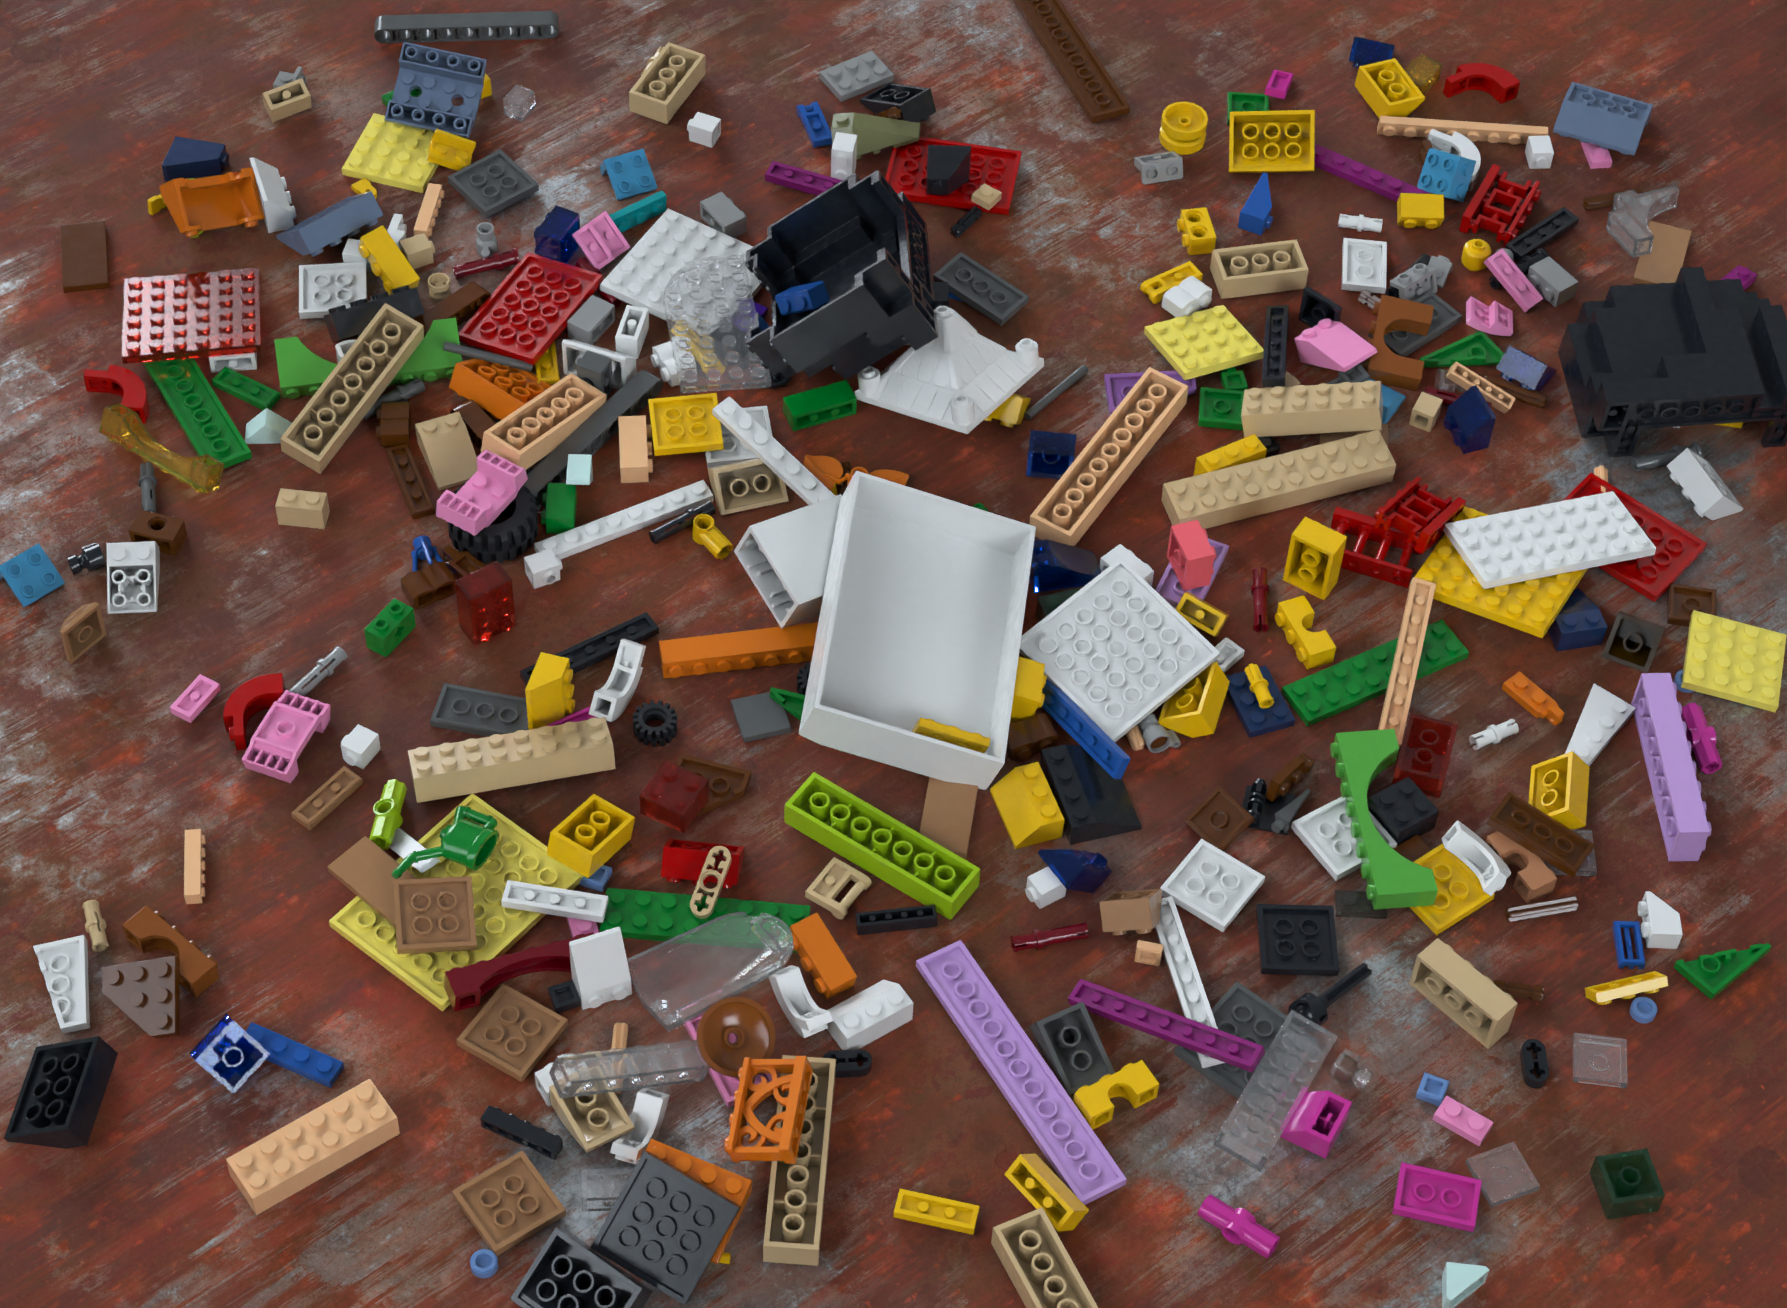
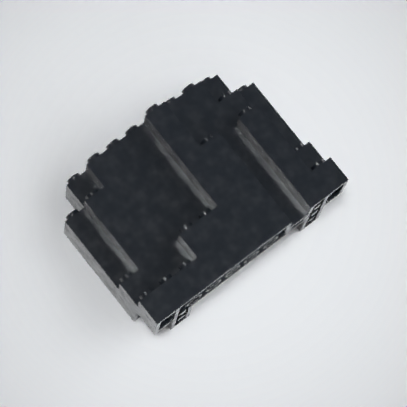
M876 170L860 180L856 173L850 175L768 226L767 239L746 251L745 265L747 269L755 274L760 285L764 289L766 288L772 295V326H769L761 315L756 313L754 315L753 328L747 331L746 345L750 352L758 355L761 365L766 370L769 369L773 375L782 373L788 379L800 371H805L810 378L831 365L835 373L841 374L846 380L905 344H910L916 351L938 338L936 313L930 306V304L935 302L927 223L903 192L897 194L879 170ZM821 280L824 282L830 298L829 302L814 310L785 316L781 315L775 298L777 294L794 286L810 284Z
M1687 267L1680 269L1675 283L1610 286L1605 301L1583 302L1576 323L1567 324L1558 355L1581 437L1604 436L1609 457L1632 456L1641 430L1645 428L1769 421L1761 439L1763 448L1783 447L1786 445L1787 318L1782 305H1771L1769 298L1758 299L1756 292H1744L1740 279L1709 281L1706 280L1703 267Z

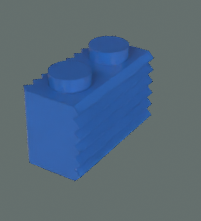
M822 280L791 287L775 297L780 313L783 316L814 310L830 300Z

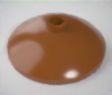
M728 997L717 1001L705 1011L698 1024L697 1046L699 1052L710 1068L724 1076L738 1077L739 1068L743 1067L745 1057H750L751 1059H770L775 1047L776 1034L771 1017L761 1005L748 998ZM730 1033L734 1034L736 1037L734 1043H731L728 1040V1035Z

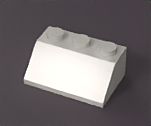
M249 158L250 165L253 167L268 233L291 228L294 226L293 219L297 217L294 205H289L292 204L289 191L285 192L287 189L285 178L280 177L277 168L257 158Z
M563 339L564 374L569 375L572 373L577 376V370H575L578 358L583 357L587 350L612 359L613 388L620 390L637 374L635 357L576 340Z
M1686 448L1667 465L1671 471L1670 478L1677 485L1680 484L1682 486V494L1689 501L1692 500L1695 506L1693 508L1699 516H1706L1711 520H1716L1741 512L1744 509L1708 460L1689 448Z
M882 980L828 1009L833 1021L827 1023V1030L842 1050H857L911 1021L914 1003L899 984Z

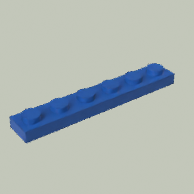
M1046 679L1045 686L1042 689V694H1045L1042 705L1044 710L1113 779H1121L1131 758L1065 693Z

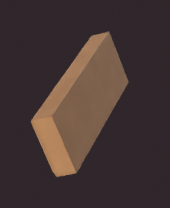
M343 766L291 812L292 818L311 831L363 784V779Z

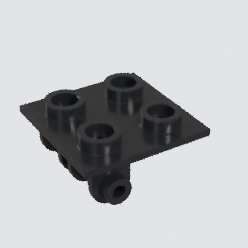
M1258 778L1252 783V786L1247 785L1242 807L1255 819L1248 826L1249 828L1273 832L1271 824L1275 821V813L1295 800L1296 795L1286 793L1284 796L1280 795L1272 802L1265 797L1268 790L1265 780ZM1281 830V831H1280L1279 833H1277V834H1282V835H1287V836H1288V831H1287V833H1285L1283 830Z

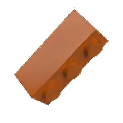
M817 912L790 926L787 935L788 944L792 950H796L800 955L801 964L806 972L810 971L814 978V985L819 993H823L826 999H829L854 986L857 975Z

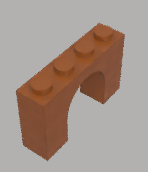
M1381 295L1379 303H1374L1372 315L1376 317L1375 321H1371L1369 334H1372V339H1368L1367 342L1377 349V353L1364 360L1362 366L1371 379L1381 381V384L1417 392L1422 378L1424 361L1393 353L1386 346L1384 336L1392 331H1406L1426 336L1431 325L1434 306L1387 295Z

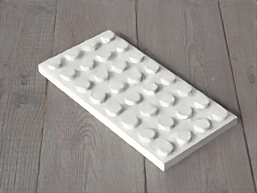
M1613 491L1446 523L1443 530L1483 589L1655 555L1656 551L1655 545Z

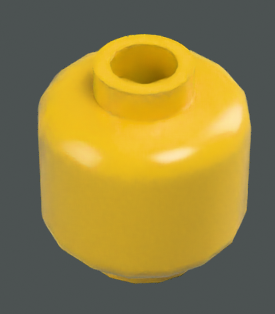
M1472 239L1466 242L1461 256L1462 264L1470 271L1485 269L1487 266L1484 262L1491 256L1490 245L1481 239Z

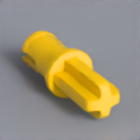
M1248 664L1244 671L1251 684L1249 687L1251 692L1255 694L1260 708L1271 707L1274 704V699L1269 692L1268 681L1263 678L1257 664Z

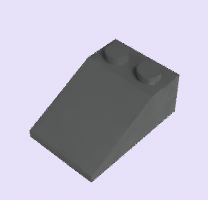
M1083 1001L1029 1025L1040 1051L1068 1095L1075 1093L1082 1086H1090L1098 1082L1104 1075L1115 1073Z

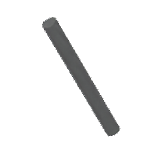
M444 342V351L531 372L533 365L522 360Z
M1085 365L1080 366L1024 413V417L1027 420L1032 419L1088 372V368Z

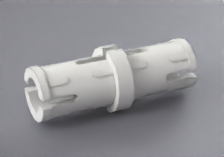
M1340 213L1338 227L1357 229V232L1364 230L1381 233L1383 219L1364 217L1361 214L1359 216H1352Z
M1509 719L1496 726L1494 724L1490 725L1486 730L1470 735L1469 742L1471 746L1476 744L1473 746V749L1478 750L1491 743H1500L1501 739L1517 734L1519 728L1514 719Z

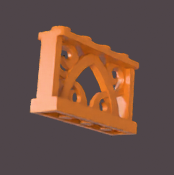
M796 1056L795 1059L744 1058L743 1067H740L738 1072L739 1087L734 1092V1112L729 1117V1137H726L724 1142L725 1152L729 1154L733 1163H739V1161H784L785 1164H796L813 1069L806 1056ZM759 1073H769L772 1076V1081L769 1083L766 1078L760 1076L762 1079L761 1083L754 1084L756 1075ZM777 1073H792L779 1078ZM782 1089L783 1094L784 1092L789 1091L788 1096L781 1097L779 1090ZM774 1094L776 1101L786 1107V1110L773 1116L767 1125L764 1126L755 1117L753 1111L763 1100ZM782 1121V1128H777L776 1124ZM751 1135L748 1143L755 1142L761 1136L759 1142L753 1147L742 1146L744 1136ZM769 1141L779 1146H765V1144Z

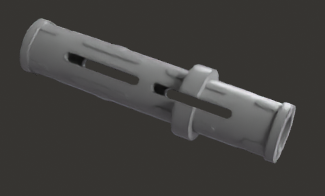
M339 646L335 647L324 659H319L316 662V666L296 683L289 692L305 696L326 676L329 677L334 673L333 670L347 658L346 652ZM329 662H331V664L328 667H326L321 673L319 672ZM311 678H313V680H312L306 687H304V688L302 689V687H303Z

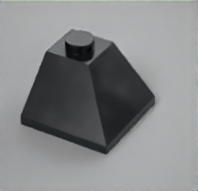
M928 145L927 195H948L969 181L971 146Z
M1306 286L1303 290L1298 320L1311 328L1318 325V322L1323 319L1340 322L1342 307L1319 291Z

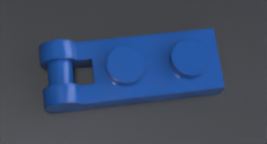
M811 102L807 106L803 104L797 105L796 112L798 118L801 119L813 148L832 144V133L818 102Z

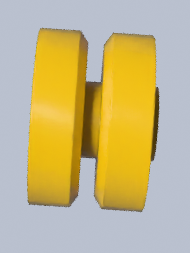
M1175 102L1168 105L1163 110L1159 134L1161 145L1170 152L1175 151L1180 155L1198 152L1204 146L1208 124L1206 111L1195 103Z

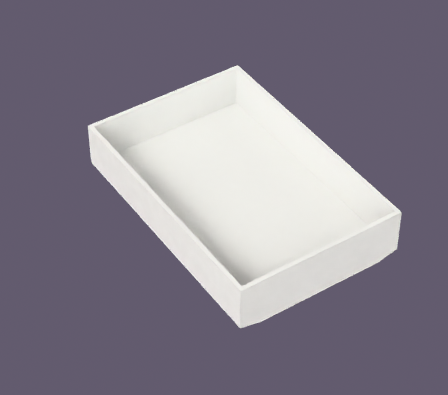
M855 471L840 499L799 735L823 746L938 780L977 785L978 789L986 790L1005 763L1036 527ZM921 717L932 719L944 725L955 726L967 732L979 733L984 737L990 738V744L986 752L981 753L912 732Z

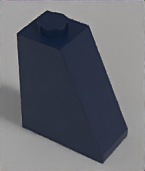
M176 136L162 163L164 180L168 182L177 178L187 179L221 175L224 167L229 164V154L226 152L225 144Z

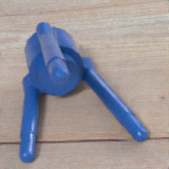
M423 535L414 539L412 544L414 550L411 552L412 572L418 571V559L427 560L428 564L432 565L431 557L434 556L437 562H444L428 536Z

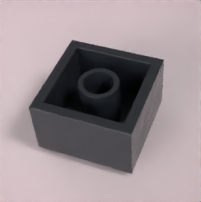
M1409 776L1370 796L1368 800V810L1396 841L1397 846L1415 835L1421 836L1435 828L1439 810Z

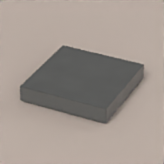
M770 692L731 700V707L743 743L791 733V726L785 709L769 697Z

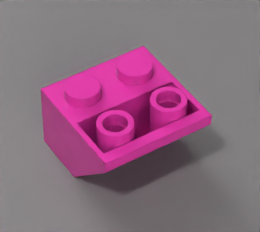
M1330 1091L1300 1093L1279 1129L1277 1136L1326 1159L1348 1119L1352 1102Z

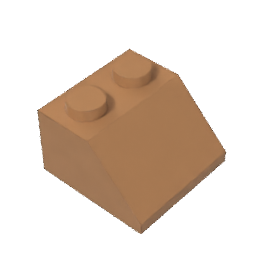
M1162 889L1112 892L1099 902L1103 932H1111L1112 935H1123L1128 930H1136L1137 934L1152 932V929L1159 924Z

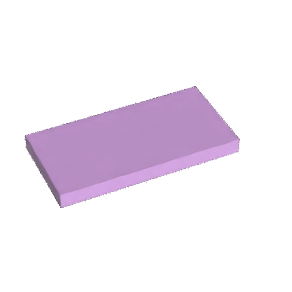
M1208 538L1210 546L1213 545L1216 550V559L1213 563L1214 574L1211 575L1210 585L1183 591L1169 562L1155 591L1162 594V597L1174 609H1176L1183 594L1187 591L1204 600L1226 557L1229 545Z

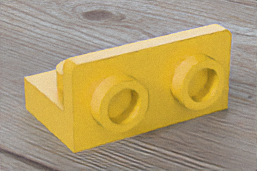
M436 129L429 142L426 161L459 171L471 165L472 153L476 147V142Z

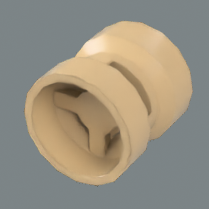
M434 273L429 276V298L432 302L439 303L451 295L450 278L445 273Z

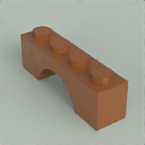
M145 906L122 924L126 939L143 954L153 950H166L180 958V985L195 998L219 979L217 961L208 954L206 956L203 954L193 940L188 941L184 938L178 927L175 925L170 926L160 912H153L149 907Z

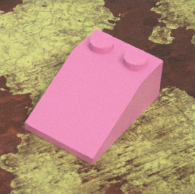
M1331 319L1320 320L1318 325L1304 330L1301 335L1294 338L1301 363L1342 372L1348 371L1377 353V349L1342 322Z

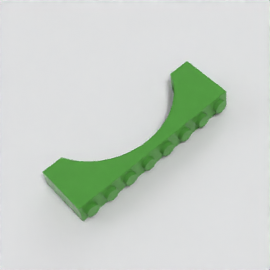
M456 318L433 320L422 342L387 387L393 384L405 385L416 378L426 382H432L441 378L451 379L456 363L462 362V355L444 351L443 346L444 342L460 345ZM298 337L274 339L282 398L295 399L304 395L313 396L337 364L315 355L302 344Z
M1384 729L1336 733L1334 743L1330 745L1331 757L1336 759L1335 772L1337 778L1341 779V796L1346 798V816L1351 818V835L1357 841L1356 855L1362 861L1361 875L1368 884L1366 887L1368 900H1372L1374 910L1434 905L1438 889L1433 870L1411 862L1390 847L1375 828L1368 810L1367 791L1370 785L1381 772L1396 763L1399 745L1395 730Z

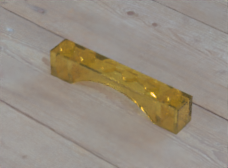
M121 403L104 407L99 432L107 436L110 441L124 446L127 451L134 452L142 457L144 461L151 462L159 467L161 471L173 475L178 481L190 485L199 493L204 494L219 489L225 464L208 454L193 457L176 454L159 444L150 435L135 411Z

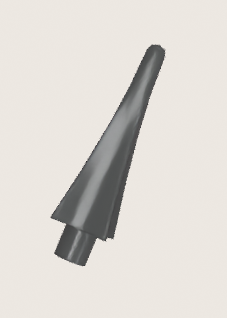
M1309 788L1305 789L1295 800L1275 813V821L1271 824L1273 832L1279 833L1283 830L1287 833L1298 810L1311 792Z

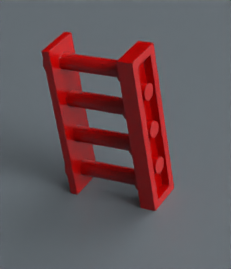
M1336 506L1331 528L1342 535L1349 533L1358 536L1353 552L1344 549L1341 568L1408 588L1413 570L1407 568L1412 553L1420 555L1419 552L1414 550L1417 543L1413 542L1411 544L1407 542L1409 535L1393 527L1386 531L1383 529V525L1377 530L1374 528L1376 522L1374 517ZM1367 539L1381 543L1375 558L1362 555ZM1390 546L1403 550L1398 565L1384 561Z

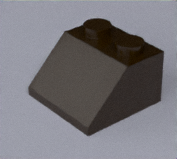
M1619 611L1602 657L1648 673L1666 627Z

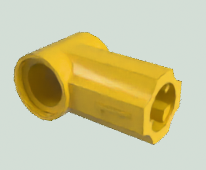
M700 514L694 518L693 540L697 544L704 545L716 559L722 560L726 558L733 550V544L715 527L714 519L707 514Z

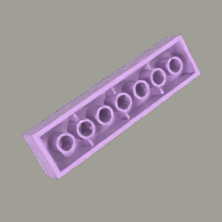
M1641 673L1631 704L1635 707L1634 717L1668 860L1698 861L1702 851L1706 848V840L1708 836H1711L1712 828L1710 821L1706 819V803L1701 799V783L1696 779V762L1692 761L1691 742L1687 741L1686 723L1681 718L1682 706L1680 702H1677L1676 698L1677 686L1676 683L1672 682L1670 673Z

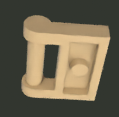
M834 857L805 891V897L829 910L834 917L843 919L848 913L847 909L863 890L868 889L872 881L867 875ZM850 880L854 881V886L840 903L835 901L834 899Z

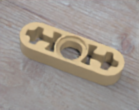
M715 846L709 851L690 901L691 912L697 918L704 919L709 917L716 905L732 861L729 850L724 846ZM720 853H723L726 861H721L718 866V871H722V874L713 870L716 865V860L713 857L719 856ZM707 876H715L718 879V884L715 888L708 889L704 886L703 881ZM700 890L708 894L706 898L708 909L703 908L701 912L698 911V907L695 905L696 903H701L704 897L703 893H699Z

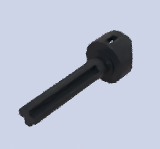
M1362 963L1321 995L1303 994L1290 1004L1288 1010L1290 1018L1315 1031L1328 1020L1327 1008L1370 976L1372 970L1368 968L1366 963Z

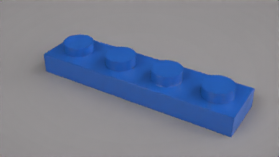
M251 1022L237 1042L240 1049L329 1088L332 1087L344 1069L342 1061Z

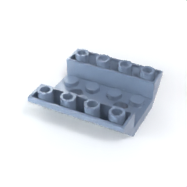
M403 41L399 58L400 69L393 97L388 102L384 120L434 132L436 129L469 139L475 125L483 92L487 59ZM413 89H420L422 91L419 97H413L410 93ZM459 97L464 102L460 106H455L452 104V100Z
M1572 82L1563 100L1553 132L1558 133L1562 137L1575 138L1583 143L1596 144L1604 149H1613L1624 155L1630 154L1634 156L1644 127L1647 126L1650 120L1653 105Z

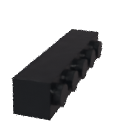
M935 904L855 913L857 935L937 927Z
M488 1106L480 1118L481 1127L553 1160L557 1158L563 1148V1139L559 1135L551 1134L542 1127L533 1126L526 1120L522 1121L513 1114L503 1112L498 1107Z

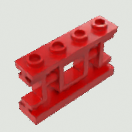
M1493 164L1465 210L1459 231L1467 234L1472 229V233L1476 234L1479 227L1496 233V242L1500 243L1503 240V246L1505 247L1507 243L1518 237V229L1524 227L1527 219L1526 215L1530 216L1534 207L1533 202H1538L1542 191L1539 190L1540 181L1536 180L1535 184L1532 185V181L1528 180L1525 186L1506 180L1508 172L1504 171L1501 174V166ZM1494 201L1512 207L1510 212L1492 206Z
M1417 476L1412 482L1408 481L1403 490L1399 489L1393 499L1389 498L1384 507L1380 506L1374 515V519H1376L1374 528L1378 530L1384 525L1383 529L1386 531L1393 527L1409 535L1407 542L1411 544L1416 542L1414 550L1423 554L1444 534L1445 524L1454 522L1459 513L1463 511L1467 501L1458 497L1452 502L1453 498L1450 496L1443 500L1427 491L1429 485H1420L1422 478Z

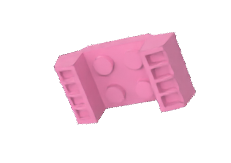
M487 449L476 458L478 471L456 494L446 490L438 499L436 506V516L438 518L440 517L474 536L484 527L491 525L516 498L518 491L528 480L524 468Z
M285 690L278 701H274L253 734L250 745L242 757L245 768L291 783L299 773L297 759L314 731L323 733L330 721V704Z

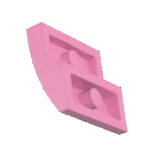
M606 211L572 234L592 266L601 269L630 248V245Z
M1471 296L1466 302V324L1489 334L1511 336L1513 334V311L1495 300L1490 306H1487Z

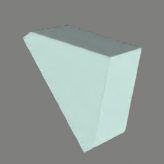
M266 408L246 424L245 442L246 444L281 443L280 438L292 422Z
M568 454L566 484L590 485L593 481L592 455Z
M1446 1262L1442 1274V1308H1454L1486 1282L1490 1270L1486 1266Z

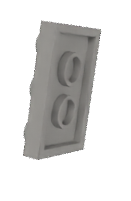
M869 51L820 71L819 78L843 102L894 81V74L873 51Z

